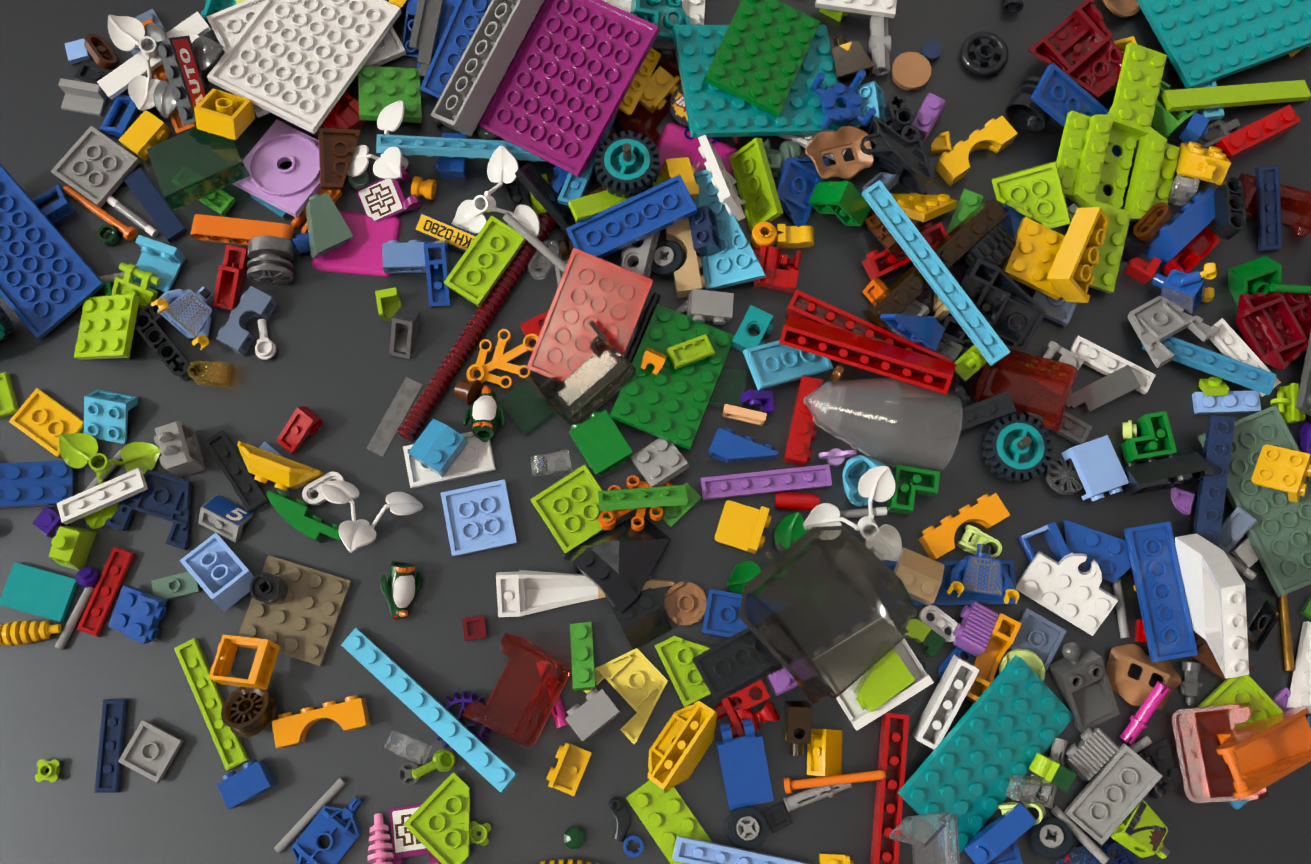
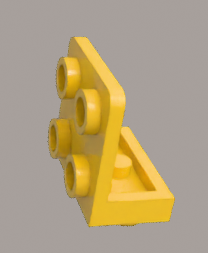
M1266 444L1261 449L1251 481L1254 485L1287 492L1288 500L1298 503L1300 496L1304 497L1307 491L1308 484H1305L1307 477H1311V456L1308 453Z
M731 500L726 501L714 537L715 541L755 554L758 548L762 549L765 541V536H762L764 527H769L772 518L771 515H768L770 508L761 506L759 510Z

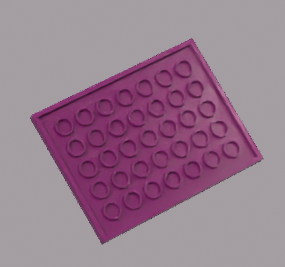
M545 0L477 126L581 178L661 29L657 25L602 0Z

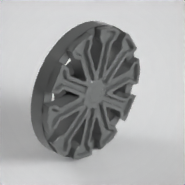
M1062 456L1054 458L1045 470V477L1049 486L1063 495H1074L1083 489L1082 482L1081 484L1078 482L1081 480L1079 475H1076L1078 474L1076 469L1072 470L1074 464L1071 459L1064 461Z

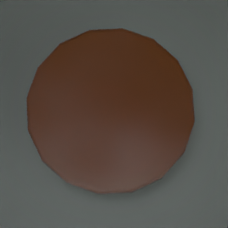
M460 379L455 386L454 395L465 400L466 405L470 406L478 399L482 383L479 380L469 382Z

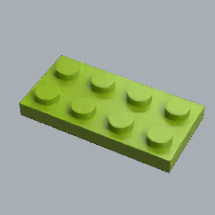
M756 137L729 157L734 177L737 181L736 184L740 198L746 201L743 204V209L750 231H752L757 223L771 222L783 214L762 138Z
M491 215L443 283L480 307L526 239L516 230Z
M649 780L626 797L670 864H688L672 859L677 835L712 842L675 787L664 791Z

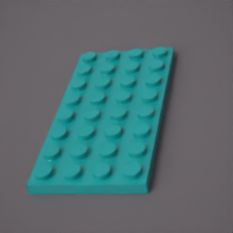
M1015 655L898 791V794L956 853L960 854L967 842L978 833L998 809V805L1002 804L1014 790V788L1010 789L1011 786H1009L1012 779L1021 781L1030 771L1029 767L1036 753L1044 754L1053 743V740L1061 734L1074 716L1021 657Z

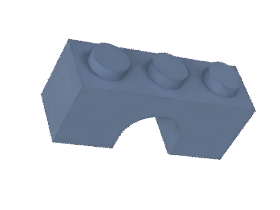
M250 286L242 294L238 306L231 311L227 323L220 328L216 339L224 346L245 356L255 341V338L246 331L247 322L254 317L267 321L278 303L273 297Z

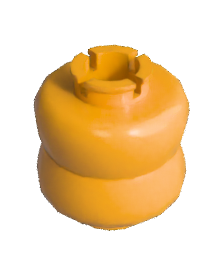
M769 222L757 223L753 227L751 234L753 247L760 249V245H767V247L775 245L777 238L775 226Z

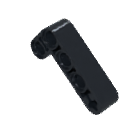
M150 302L137 312L136 330L173 375L184 382L192 380L196 374L195 367L163 329L170 322L160 313L158 314L157 310L159 307L157 305L151 306L152 302ZM149 320L148 324L143 327V323ZM161 336L160 340L155 342V339ZM173 351V355L167 358L168 353ZM181 364L184 370L182 371L177 365Z

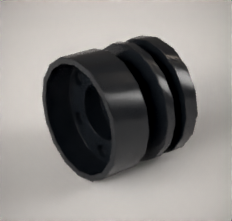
M1029 76L1024 78L1005 110L1006 116L1013 124L1027 131L1034 132L1044 129L1050 118L1047 112L1030 99L1041 77Z

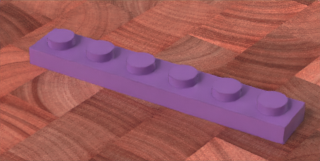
M829 464L700 478L703 500L832 486Z

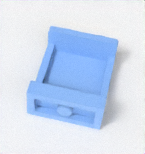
M1108 435L1071 447L1061 453L1064 461L1071 459L1086 491V495L1082 496L1083 501L1091 498L1092 502L1105 497L1103 493L1109 492L1110 495L1123 491L1122 486L1129 483Z

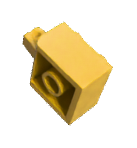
M212 89L194 107L197 129L232 140H237L255 119L254 104L251 99L217 89Z
M1189 141L1188 144L1181 143L1175 170L1179 176H1187L1221 185L1231 162L1226 157V154L1221 152L1222 149L1209 146V149L1201 147L1199 143Z

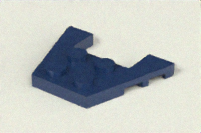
M148 469L144 474L148 489L127 498L123 504L120 503L119 509L111 518L106 520L104 525L126 532L134 511H139L173 522L166 544L187 550L192 483Z

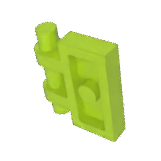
M121 262L119 270L124 271L125 274L124 277L121 275L115 277L111 296L135 294L140 297L138 308L142 309L157 297L158 291L151 289V284L159 286L162 279L155 276V273L151 271L145 272L138 269V266L132 263L126 264ZM134 277L142 279L141 284L133 281Z

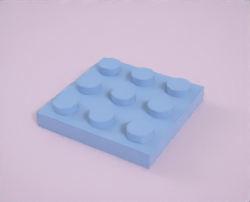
M505 479L441 492L452 557L518 544Z

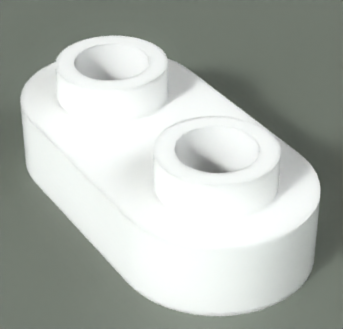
M328 472L306 485L303 489L302 497L310 505H320L327 501L321 493V485L333 480L345 481L344 478L337 472ZM314 492L319 493L317 498H312Z
M933 605L926 606L920 611L919 620L946 639L945 642H953L956 636L953 635V632L958 625L955 620ZM928 613L933 615L932 621L927 620L926 616ZM946 627L951 629L950 635L945 634L944 629Z

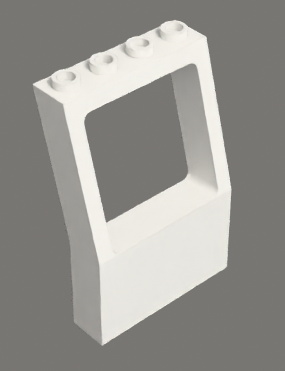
M1197 533L1175 537V546L1193 630L1207 641L1226 679L1249 675L1244 581L1226 553Z

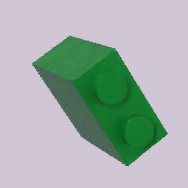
M606 409L602 412L598 410L589 416L590 419L585 422L579 421L571 427L572 430L569 431L570 437L596 479L627 461L633 455V451Z

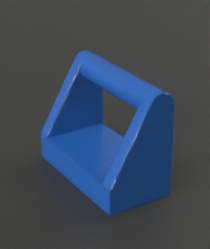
M118 95L99 130L102 133L120 139L144 111L137 108L130 96ZM122 104L128 105L117 128L111 127Z
M59 184L32 199L38 206L55 195H59L60 199L41 209L53 224L76 211Z
M1055 522L1018 537L1030 563L1036 556V553L1029 538L1042 532L1058 563L1064 556L1070 554Z

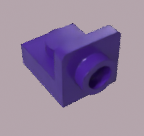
M748 390L740 395L741 403H749L751 407L760 406V412L767 413L768 415L775 411L776 402L772 390Z
M48 506L42 510L32 523L43 531L45 536L52 539L56 536L60 526H67L61 522L60 514Z

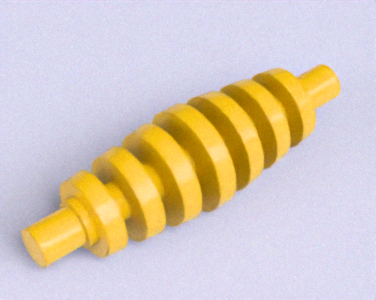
M25 620L0 624V645L17 646L28 644L32 641H40L41 639H49L51 634L61 633L62 626L61 624L51 625L49 621L31 622Z

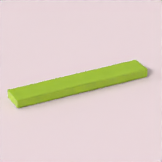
M658 176L656 183L653 182V187L663 183L662 176ZM606 190L572 199L568 205L576 222L629 198H625V193H622L621 197H617L616 191L610 194Z
M193 638L175 647L174 650L226 771L249 761L250 759L240 737L236 736L221 718L224 699L217 683L209 679L211 669L198 639Z

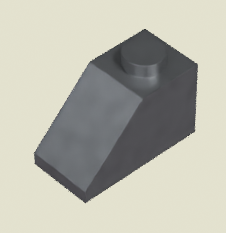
M400 307L392 317L389 355L405 359L411 358L420 328V311Z

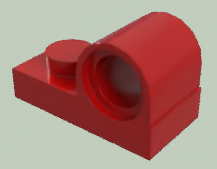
M307 406L297 407L276 441L288 452L294 454L298 451L306 437L314 434L321 427L323 419Z

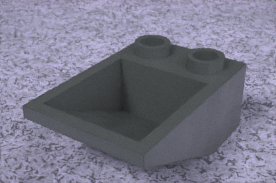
M1074 642L1066 643L1062 648V654L1065 658L1050 664L1049 669L1054 684L1065 706L1073 714L1074 718L1072 720L1077 730L1081 733L1087 728H1092L1120 713L1102 657L1088 647L1081 650L1079 645Z

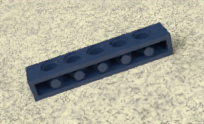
M1211 415L1207 418L1202 457L1213 468L1214 473L1199 480L1193 534L1197 533L1219 547L1235 418Z

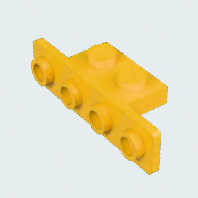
M652 47L618 108L628 116L633 113L661 57V54Z

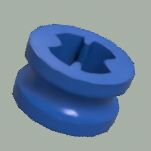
M631 835L625 839L623 850L626 855L638 857L643 851L644 844L640 837ZM630 840L640 844V847H637L638 851L635 853L633 850L628 851L627 845H630L628 843Z

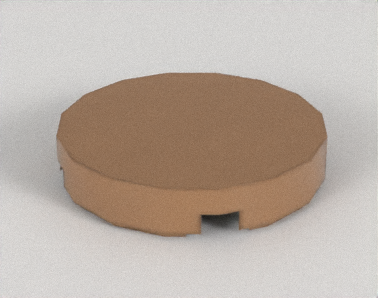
M917 52L902 53L896 57L892 64V80L901 89L911 91V89L919 90L930 79L931 65L925 56Z
M679 582L667 591L664 598V610L667 617L674 623L681 626H691L698 623L704 617L707 597L704 590L697 584Z

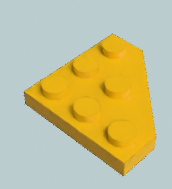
M890 193L908 218L921 222H926L956 209L958 200L951 199L947 194Z

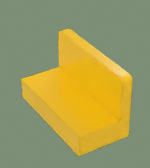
M811 729V742L807 744V775H842V730Z

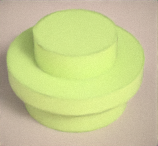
M1132 420L1123 422V439L1137 437V425L1132 424Z

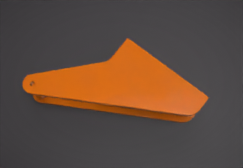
M1297 707L1217 734L1221 745L1216 751L1218 755L1222 754L1225 763H1228L1234 779L1233 784L1236 790L1233 792V795L1236 799L1251 796L1311 762V728L1305 716L1309 712L1307 707Z

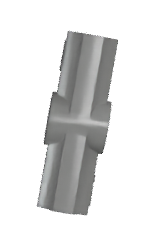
M872 15L870 18L868 51L871 54V61L874 65L872 73L876 76H883L890 71L891 35L888 33V17Z

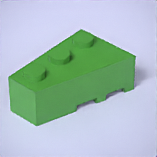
M1161 80L1151 125L1163 137L1168 138L1185 125L1194 112L1198 113L1201 109L1168 112L1161 94L1164 90H1171V85Z

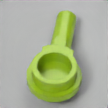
M440 749L435 752L431 762L412 770V775L417 779L435 769L439 772H447L454 766L455 756L448 749Z

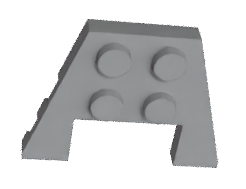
M1161 295L1130 311L1127 316L1157 368L1170 362L1174 357V354L1161 343L1162 341L1185 328H1189L1199 339L1205 342L1217 335L1220 329L1215 325L1210 327L1203 323V319L1197 315L1192 317L1183 312L1184 308Z

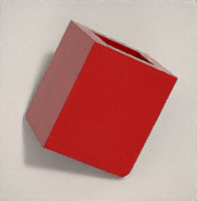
M1135 257L1129 260L1122 273L1145 285L1154 276L1161 260L1153 257L1149 262H1146L1139 257Z

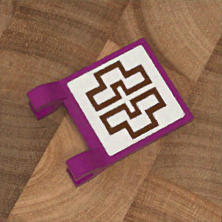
M404 166L401 167L402 178H382L355 190L364 215L379 222L403 212L422 207L416 195H411L407 199L404 197L399 182H405L410 179Z
M422 804L389 809L392 853L394 854L393 864H405L404 858L429 854V864H441L403 825Z

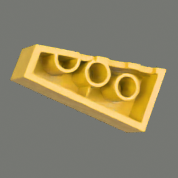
M1100 207L1077 208L1061 247L1056 254L1051 270L1048 273L1047 280L1065 302L1089 303L1090 295L1087 292L1089 285L1093 286L1095 277L1092 276L1094 265L1099 263L1098 248L1103 246L1109 224V218Z

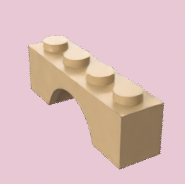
M689 218L665 228L667 240L679 245L687 257L684 265L674 272L677 299L688 297L692 289L702 290L705 287L704 275H700L699 268H702L701 257L696 255L693 247Z

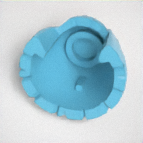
M862 455L847 460L842 478L845 493L853 505H868L869 498L862 497L858 492V483L862 475L874 467L887 465L874 458Z

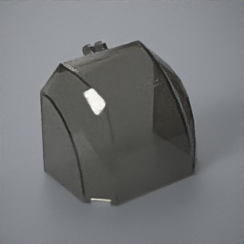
M845 526L812 527L787 550L781 543L776 544V549L781 553L776 559L769 551L765 554L771 564L743 587L739 617L807 698L815 704L819 702V698L830 696L834 699L840 696L900 643L909 632L906 627L910 618L916 617L918 611L902 580Z

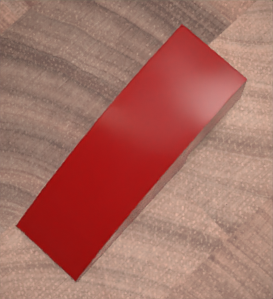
M1206 226L1161 271L1167 276L1173 269L1188 274L1222 240Z
M226 245L223 265H219L212 306L233 310L236 307L247 276V264L251 260L248 257L247 248Z

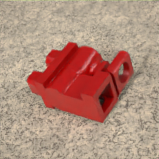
M345 91L319 128L357 130L368 120H359V102Z
M760 245V249L752 248L767 276L766 278L750 281L754 282L753 286L794 294L802 251L799 250L795 256L788 258V255H782L781 249L777 247Z
M762 679L721 700L722 703L713 708L717 712L716 720L727 715L729 716L731 721L729 726L733 738L745 736L742 720L752 719V724H754L756 731L760 729L761 723L765 721H778L780 717L771 700L765 704L761 711L754 713L751 710V707L770 698Z

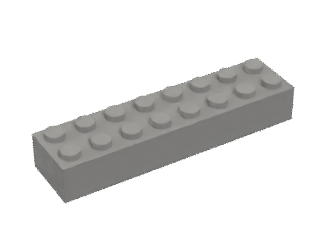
M545 0L491 1L433 109L431 117L448 128L469 137L472 136L508 66L515 57L516 51L525 38L531 23L534 21L539 8Z

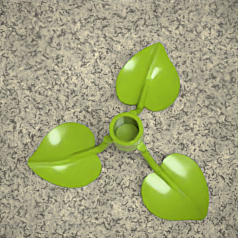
M61 433L59 435V450L65 463L76 469L84 468L89 463V466L97 473L99 485L103 483L102 474L109 472L112 464L125 465L127 472L140 468L143 474H145L148 469H154L161 454L160 448L156 445L146 442H133L121 449L120 456L123 461L108 460L104 454L98 453V442L93 436L86 433ZM119 502L83 518L91 529L101 528L105 526L106 520L111 518L119 509Z

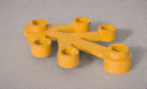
M501 329L498 332L499 339L493 359L485 364L487 353L492 351L493 344L488 339L482 340L479 343L480 351L476 364L471 365L467 369L466 376L468 381L479 380L481 383L487 381L498 384L504 389L511 388L513 381L509 376L499 377L489 373L495 369L518 374L523 379L529 378L531 376L530 369H528L527 375H521V370L526 368V365L518 366L507 362L527 351L533 352L534 347H530L529 343L532 340L537 342L538 336L535 334L526 335L523 339V344L503 354L506 343L511 340V333L507 329ZM504 332L508 333V337L506 339L501 338V335ZM489 343V348L484 350L483 344ZM476 371L481 372V376L479 378L474 377V373ZM504 379H509L507 386L502 384Z

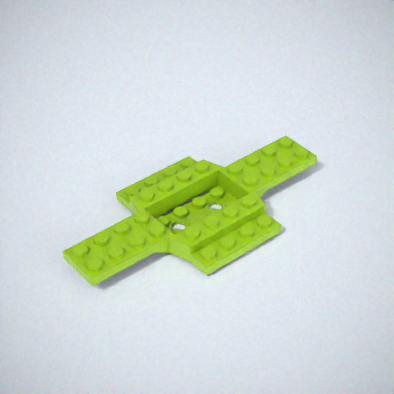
M1132 42L1126 45L1114 101L1108 114H1095L1090 117L1073 110L1068 112L1056 161L1065 197L1081 208L1100 207L1109 218L1103 246L1098 248L1099 263L1094 265L1092 276L1095 277L1093 286L1089 285L1090 288L1106 293H1113L1115 289L1129 222H1138L1152 206L1159 202L1168 204L1180 151L1179 147L1168 144L1167 139L1151 127L1167 55ZM1139 140V144H1138V148H1137V152H1136V157H1135V161H1134V166H1133V170H1132V175H1131V179H1130V183H1129V188H1128V192H1127V197H1126V201H1125V205H1124V210H1123V209H1121V207H1122V205H1123V197H1124V193H1125V188H1126V186L1128 185L1127 179H1128L1130 167L1132 166V157H1133V153H1134V148H1135L1136 145H1137V142H1136V141ZM1113 146L1120 148L1121 154L1119 157L1114 156L1112 152ZM1105 185H1109L1112 189L1110 196H1106L1103 192Z

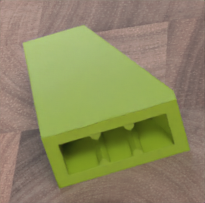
M889 642L880 644L854 690V693L857 695L855 701L862 710L866 709L873 712L916 681Z

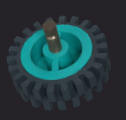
M625 131L620 132V137H617L616 133L611 135L612 140L607 137L604 139V144L600 143L599 151L596 150L595 172L598 182L602 184V188L605 190L608 187V193L613 194L616 191L617 197H621V194L625 193V198H630V193H634V196L638 195L639 191L644 192L647 190V187H653V182H657L660 172V157L658 149L656 150L654 143L650 144L648 137L643 140V134L638 133L637 137H634V132L629 131V136H625Z
M1011 414L1009 417H1003L992 425L983 438L985 441L982 443V448H984L982 455L987 459L985 461L986 466L990 464L992 467L990 471L992 473L997 472V477L1000 479L1004 477L1006 478L1005 481L1011 482L1013 480L1015 483L1027 482L1046 470L1045 468L1051 463L1049 460L1053 458L1054 453H1051V451L1054 449V444H1050V441L1053 440L1052 436H1047L1046 434L1049 430L1046 427L1043 429L1040 426L1042 422L1039 420L1034 422V417L1032 416L1025 418V414H1020L1019 416Z

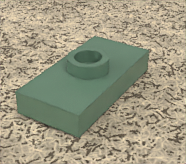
M189 572L151 580L153 595L166 600L201 592L200 585Z

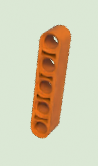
M196 214L194 215L190 236L202 241L248 246L249 240L258 236H277L291 241L295 229L293 226L284 223Z

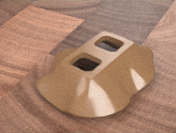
M843 126L836 131L820 132L805 149V153L812 159L818 174L823 179L834 176L851 179L861 170L870 168L874 160V156L864 154L860 149L862 139L868 134L864 130L853 126ZM871 141L864 143L867 149H872ZM851 149L855 159L848 162L844 161L841 151ZM832 154L836 164L825 166L822 156Z
M1135 644L1116 646L1110 651L1106 672L1112 691L1120 695L1129 704L1141 706L1153 689L1149 685L1151 675L1156 673L1163 677L1162 685L1165 684L1171 689L1157 708V710L1163 709L1173 690L1181 683V677L1168 660L1151 662L1150 655H1147L1140 646ZM1132 663L1142 668L1139 680L1132 679L1127 674Z

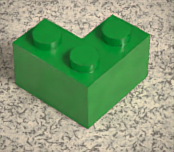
M849 181L818 182L808 202L819 214H835L845 226H862L871 208L854 187V184Z
M1166 411L1145 414L1137 419L1136 423L1140 437L1129 438L1120 444L1125 464L1131 462L1140 463L1155 458L1165 459L1177 453Z
M896 465L892 469L896 485L895 492L888 499L887 512L909 515L914 509L915 495L934 497L938 493L940 472Z

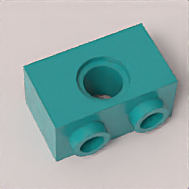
M750 305L732 340L731 347L743 353L747 348L765 344L762 341L765 334L770 335L775 325L772 323L773 315ZM756 329L759 335L752 336L748 331Z

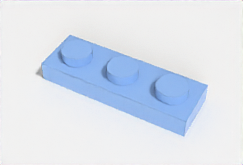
M1255 390L1229 391L1228 396H1206L1203 392H1194L1192 394L1194 415L1257 413L1261 411L1259 392Z

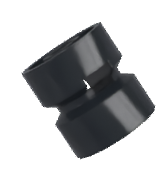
M267 572L260 573L252 579L250 592L256 600L269 605H276L286 598L288 587L282 578Z

